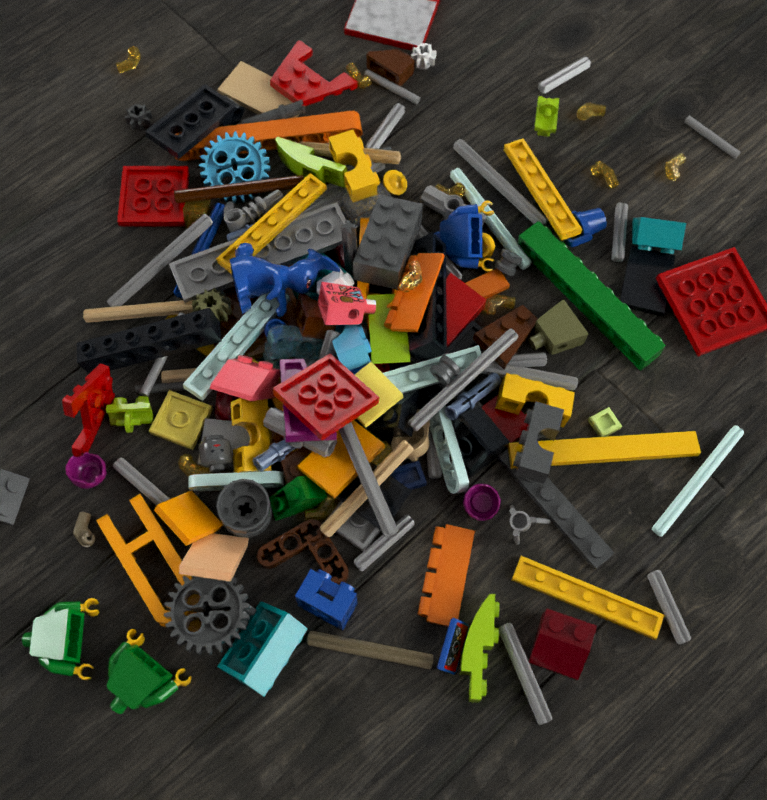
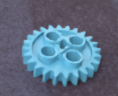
M234 131L233 137H230L225 132V139L218 135L217 143L210 140L211 149L204 147L207 155L200 156L205 162L199 164L200 169L205 170L200 173L202 178H206L203 181L205 186L224 185L222 179L226 176L233 178L229 184L269 179V175L265 172L271 171V168L265 164L269 163L270 160L269 157H263L267 154L266 149L259 150L261 142L254 144L253 136L246 140V133H243L241 138L238 137L236 131ZM241 151L249 153L246 158H239L238 154ZM220 156H226L227 161L224 163H218L217 158ZM234 164H237L238 170L233 171ZM247 171L254 173L251 179H244L243 174ZM247 194L250 199H253L252 194ZM247 195L231 197L234 203H236L238 197L241 198L242 202H245V196ZM224 197V201L227 202L229 197Z

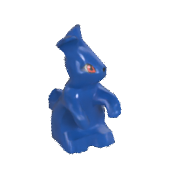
M249 243L240 244L235 250L236 257L230 259L232 277L242 314L251 309L250 299L268 294L266 299L272 300L276 298L279 307L276 309V314L282 317L287 312L286 288L289 287L301 294L308 293L319 271L327 269L340 272L339 266L333 260L323 256L314 249H308V257L297 261L290 267L273 264L253 256L254 249Z

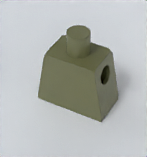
M562 300L537 319L533 329L535 335L528 338V342L533 350L544 346L549 354L554 355L583 345L589 333L565 300Z

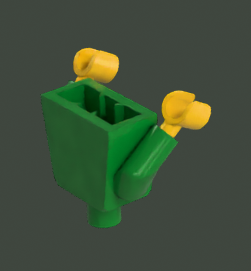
M90 598L84 604H81L80 601L56 603L43 616L34 619L32 632H26L22 637L23 646L30 648V655L38 657L39 664L51 673L66 676L77 674L83 680L92 679L82 675L84 668L94 669L92 665L82 664L79 667L75 666V663H80L85 616V613L81 611H86V614L91 617L97 616L99 610H89L88 608L90 605L99 604L98 600Z
M135 629L128 631L127 642H122L109 658L107 689L116 695L110 704V708L118 714H123L127 707L135 710L139 707L149 708L162 703L178 690V686H187L192 679L190 676L186 681L179 680V676L186 671L184 668H181L176 672V678L171 680L173 675L139 647L145 641L143 633L140 634L138 639L132 640L136 634Z

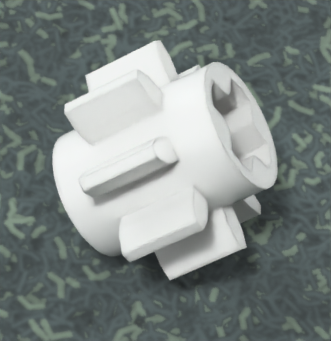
M420 43L417 48L413 47L411 57L416 62V68L427 70L430 65H435L436 50H432L431 44Z

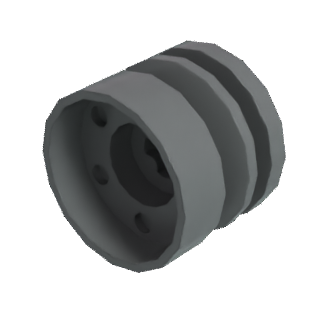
M239 479L232 481L222 489L218 496L217 511L219 518L227 531L234 536L244 538L256 537L265 531L271 522L272 509L268 493L262 485L254 480ZM249 507L251 514L246 513L243 516L240 510H245Z

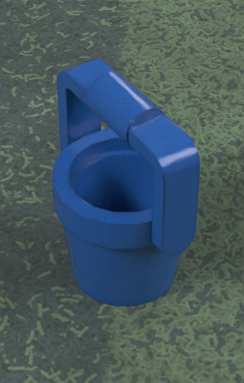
M600 208L583 212L572 211V214L582 228V233L576 235L578 237L576 239L568 238L564 241L569 247H575L592 240V235L607 227L603 211Z

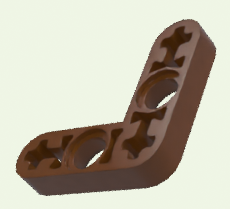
M315 519L306 520L263 545L257 552L259 564L263 568L272 569L309 548L321 570L330 575L333 574V570L329 563L335 558L338 559L334 561V565L337 570L343 569L344 571L341 573L342 578L338 579L334 576L331 578L332 582L340 585L341 581H347L349 575L348 568L330 537L325 536L321 532L320 526L322 524ZM308 527L318 528L316 530L317 535L314 537L311 534L305 536L304 540L306 542L302 544L301 538L297 533L301 532L302 536L308 533ZM286 539H296L298 541L297 547L294 550L285 549L284 542ZM279 544L284 555L280 556L278 552L273 555L272 562L268 560L263 561L262 559L265 558L264 553L269 551L270 554L278 551L276 545ZM322 546H328L332 550L331 556L326 559L320 558L317 554Z

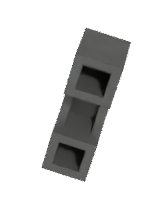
M535 402L533 409L527 410L524 423L528 424L527 430H522L519 444L523 445L521 452L517 451L513 466L517 467L515 476L544 484L550 472L554 452L543 449L537 440L540 438L555 440L560 429L564 409Z

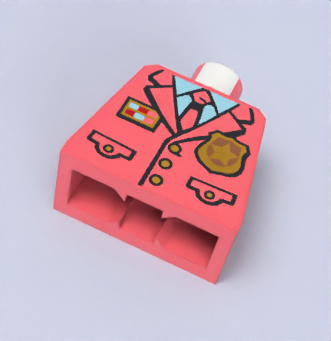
M321 282L317 303L325 325H359L362 323L364 313H375L376 301L364 299L360 288Z

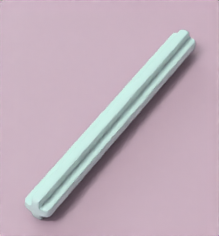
M460 168L452 170L450 172L451 179L471 205L477 204V206H481L485 200ZM487 205L484 211L488 212L492 211V209ZM496 214L486 216L485 223L503 247L522 258V262L518 264L520 269L528 268L531 265L530 258Z
M734 425L654 524L652 527L654 533L661 537L667 532L743 436V429Z

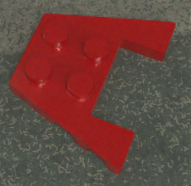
M300 40L297 41L270 79V86L293 103L302 99L303 106L323 101L325 96L331 94L334 96L340 95L343 90L349 88L351 91L355 90L358 85V81L345 72L331 82H328L303 64L304 61L312 56L313 49Z
M101 363L85 377L87 382L83 386L77 385L73 389L75 394L72 396L66 395L62 400L66 416L74 418L79 410L81 412L83 430L71 447L75 457H80L89 451L106 415V405L112 404L115 398L110 368Z

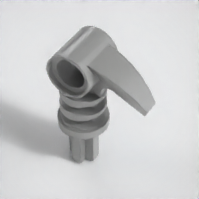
M277 189L263 199L257 196L255 198L256 204L250 202L248 204L249 208L244 206L242 210L235 208L233 201H228L224 207V221L230 233L244 228L248 223L251 225L255 224L254 219L259 220L261 215H265L269 209L284 197L282 192Z

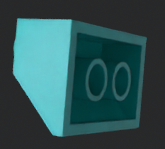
M260 601L256 607V613L250 616V620H248L247 629L240 631L239 636L241 639H235L232 644L233 646L229 648L217 667L265 697L280 671L287 664L296 646L302 641L303 635L308 628L289 613Z

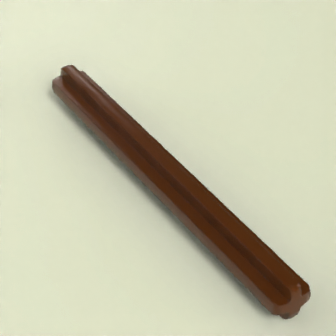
M304 175L174 191V199L176 203L271 192L277 189H293L304 179Z

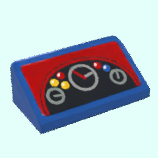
M456 618L450 620L437 670L456 674L469 630L467 623Z

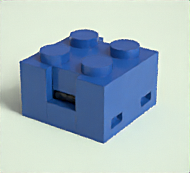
M310 569L295 595L298 607L343 631L357 606V593L354 592L355 589L342 581L340 585L332 582V576L323 570L318 569L316 572Z

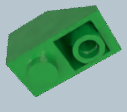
M298 476L270 496L269 500L275 520H281L312 509L325 500L327 495L321 487L307 476Z

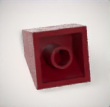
M546 609L542 614L528 662L578 681L590 653L597 626Z

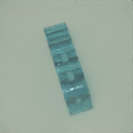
M275 325L268 332L263 350V358L265 362L272 363L273 368L280 369V359H290L291 356L319 360L324 340L302 337L299 327Z

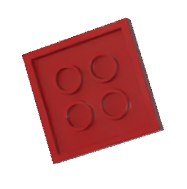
M123 166L117 218L118 225L185 226L187 202L176 203L174 191L188 189V166Z
M331 353L273 387V395L321 441L379 404V396Z

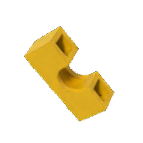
M353 129L329 137V150L334 162L355 167L353 170L344 173L345 187L352 203L377 195V185H380L378 174L371 169L372 163L369 155H365L363 152L362 139L360 136H356Z
M506 373L499 387L495 408L517 415L525 402H540L564 409L560 427L564 428L572 414L575 392L568 391L562 387L550 386L541 381L522 378L516 374Z
M239 398L231 402L232 426L244 427L250 436L248 446L233 449L234 473L260 471L255 467L253 458L265 452L270 446L272 434L263 424L266 413L270 409L268 399L249 401ZM270 465L264 471H271L272 465Z

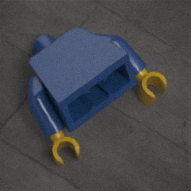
M484 201L481 206L473 204L457 207L448 216L447 220L441 221L440 232L434 233L446 244V254L457 266L473 269L482 267L484 271L493 270V268L488 269L485 266L487 260L495 261L493 258L479 260L483 256L482 214L478 213L483 212L486 216L493 215L494 211H484L487 205H493L491 201Z

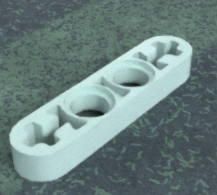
M445 405L430 419L429 428L446 486L450 493L455 494L467 491L469 479L452 421L445 414V408L447 407Z
M280 471L195 474L189 476L188 489L192 491L222 490L232 481L239 479L254 480L262 485L263 488H278L284 486V476Z

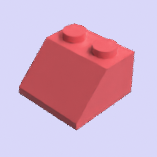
M239 355L238 359L227 360L212 381L210 389L249 401L276 398L273 395V387L279 384L280 369L273 368V364L270 362L259 361V363L252 362L253 358Z

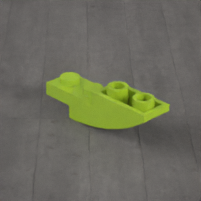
M280 137L275 139L280 159L294 174L304 175L305 178L311 173L324 184L328 182L345 188L344 173L347 172V166L315 156L314 148Z
M489 594L476 613L467 633L462 651L459 675H470L469 702L479 703L482 700V696H486L487 680H482V669H487L488 654L483 653V650H492L494 643L498 644L499 628H494V619L499 617V602H495V594Z

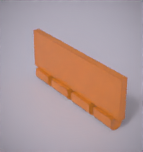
M418 253L417 256H409L404 269L405 272L397 288L399 291H396L390 307L392 310H389L384 323L386 328L391 329L393 332H418L445 257L443 253Z
M448 524L445 525V528L435 527L432 544L441 547V549L431 548L427 568L435 570L436 573L426 572L422 592L431 595V598L421 596L418 615L427 617L426 622L448 627L452 618H459L474 539V530Z

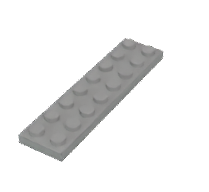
M335 202L298 216L255 257L262 258L273 264L289 266L297 261L306 259L309 255L308 249H314L319 253L335 249L338 245L342 244L341 225L346 224V219L338 203ZM237 239L169 263L185 303L190 300H197L196 295H203L204 289L211 292L215 288L219 292L235 286L232 274L219 265L216 258Z

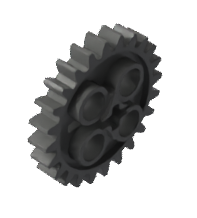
M184 575L183 580L185 584L183 586L178 583L174 584L178 592L168 593L173 602L165 603V606L171 609L170 612L164 613L165 618L172 619L166 624L168 629H174L170 636L173 639L180 636L177 642L180 647L187 642L186 650L188 652H191L196 646L198 655L202 654L204 648H206L209 655H212L213 647H217L220 653H222V644L226 643L229 647H232L230 639L234 637L240 640L241 637L237 631L247 629L242 621L250 620V616L245 614L244 611L251 609L250 604L243 602L249 597L247 594H240L244 587L242 584L235 586L237 582L236 577H233L231 581L193 576V579L189 580ZM217 592H226L227 595L224 601L218 603L213 600ZM191 595H200V600L196 605H188L187 601ZM207 606H210L215 611H210L209 616L206 617L203 612L206 611ZM226 607H231L230 611H216L219 609H224ZM186 611L197 612L188 616L184 615ZM220 617L228 618V624L223 629L215 628V622ZM194 620H200L202 623L200 629L196 632H190V623Z

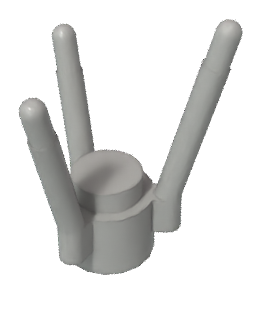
M513 505L510 506V525L514 529L513 535L516 545L520 543V532L527 531L531 523H551L550 519L530 517L523 511H516Z

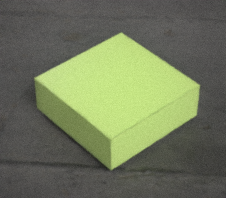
M609 407L588 419L598 437H607L622 427Z

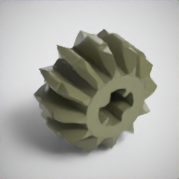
M213 288L211 292H208L204 289L203 295H196L197 300L192 301V312L210 308L220 322H228V315H232L231 300L223 290L218 292Z

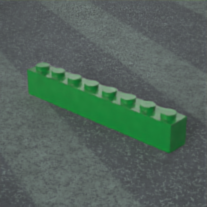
M538 221L519 235L517 243L530 258L531 262L640 371L660 356L666 346L660 336L654 334L642 319L637 318L630 311L629 306L621 302L614 295L612 289L606 287L593 271H589L583 265L582 260L574 256L568 250L565 243L559 241L547 226Z

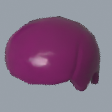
M85 452L80 457L72 456L65 466L67 477L75 486L81 489H89L101 484L107 474L106 464L99 455Z
M488 484L473 485L464 494L463 500L465 512L471 518L478 521L492 519L498 513L501 503L497 490Z

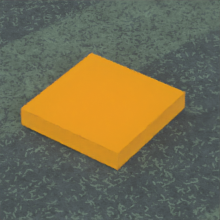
M192 490L159 503L154 509L186 546L219 531L223 526L222 522Z

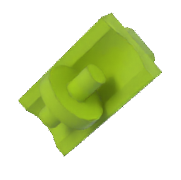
M538 96L534 127L537 135L549 137L550 133L556 132L559 98L546 99Z
M139 396L136 398V402L128 404L125 398L118 397L113 399L112 404L106 405V413L109 415L110 425H117V427L125 426L126 433H132L134 426L152 424L154 421L152 408L147 396Z

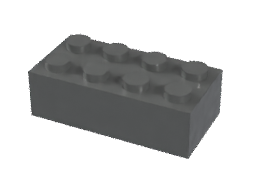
M384 195L378 196L353 261V280L398 290V285L405 272L404 269L422 223L423 204Z

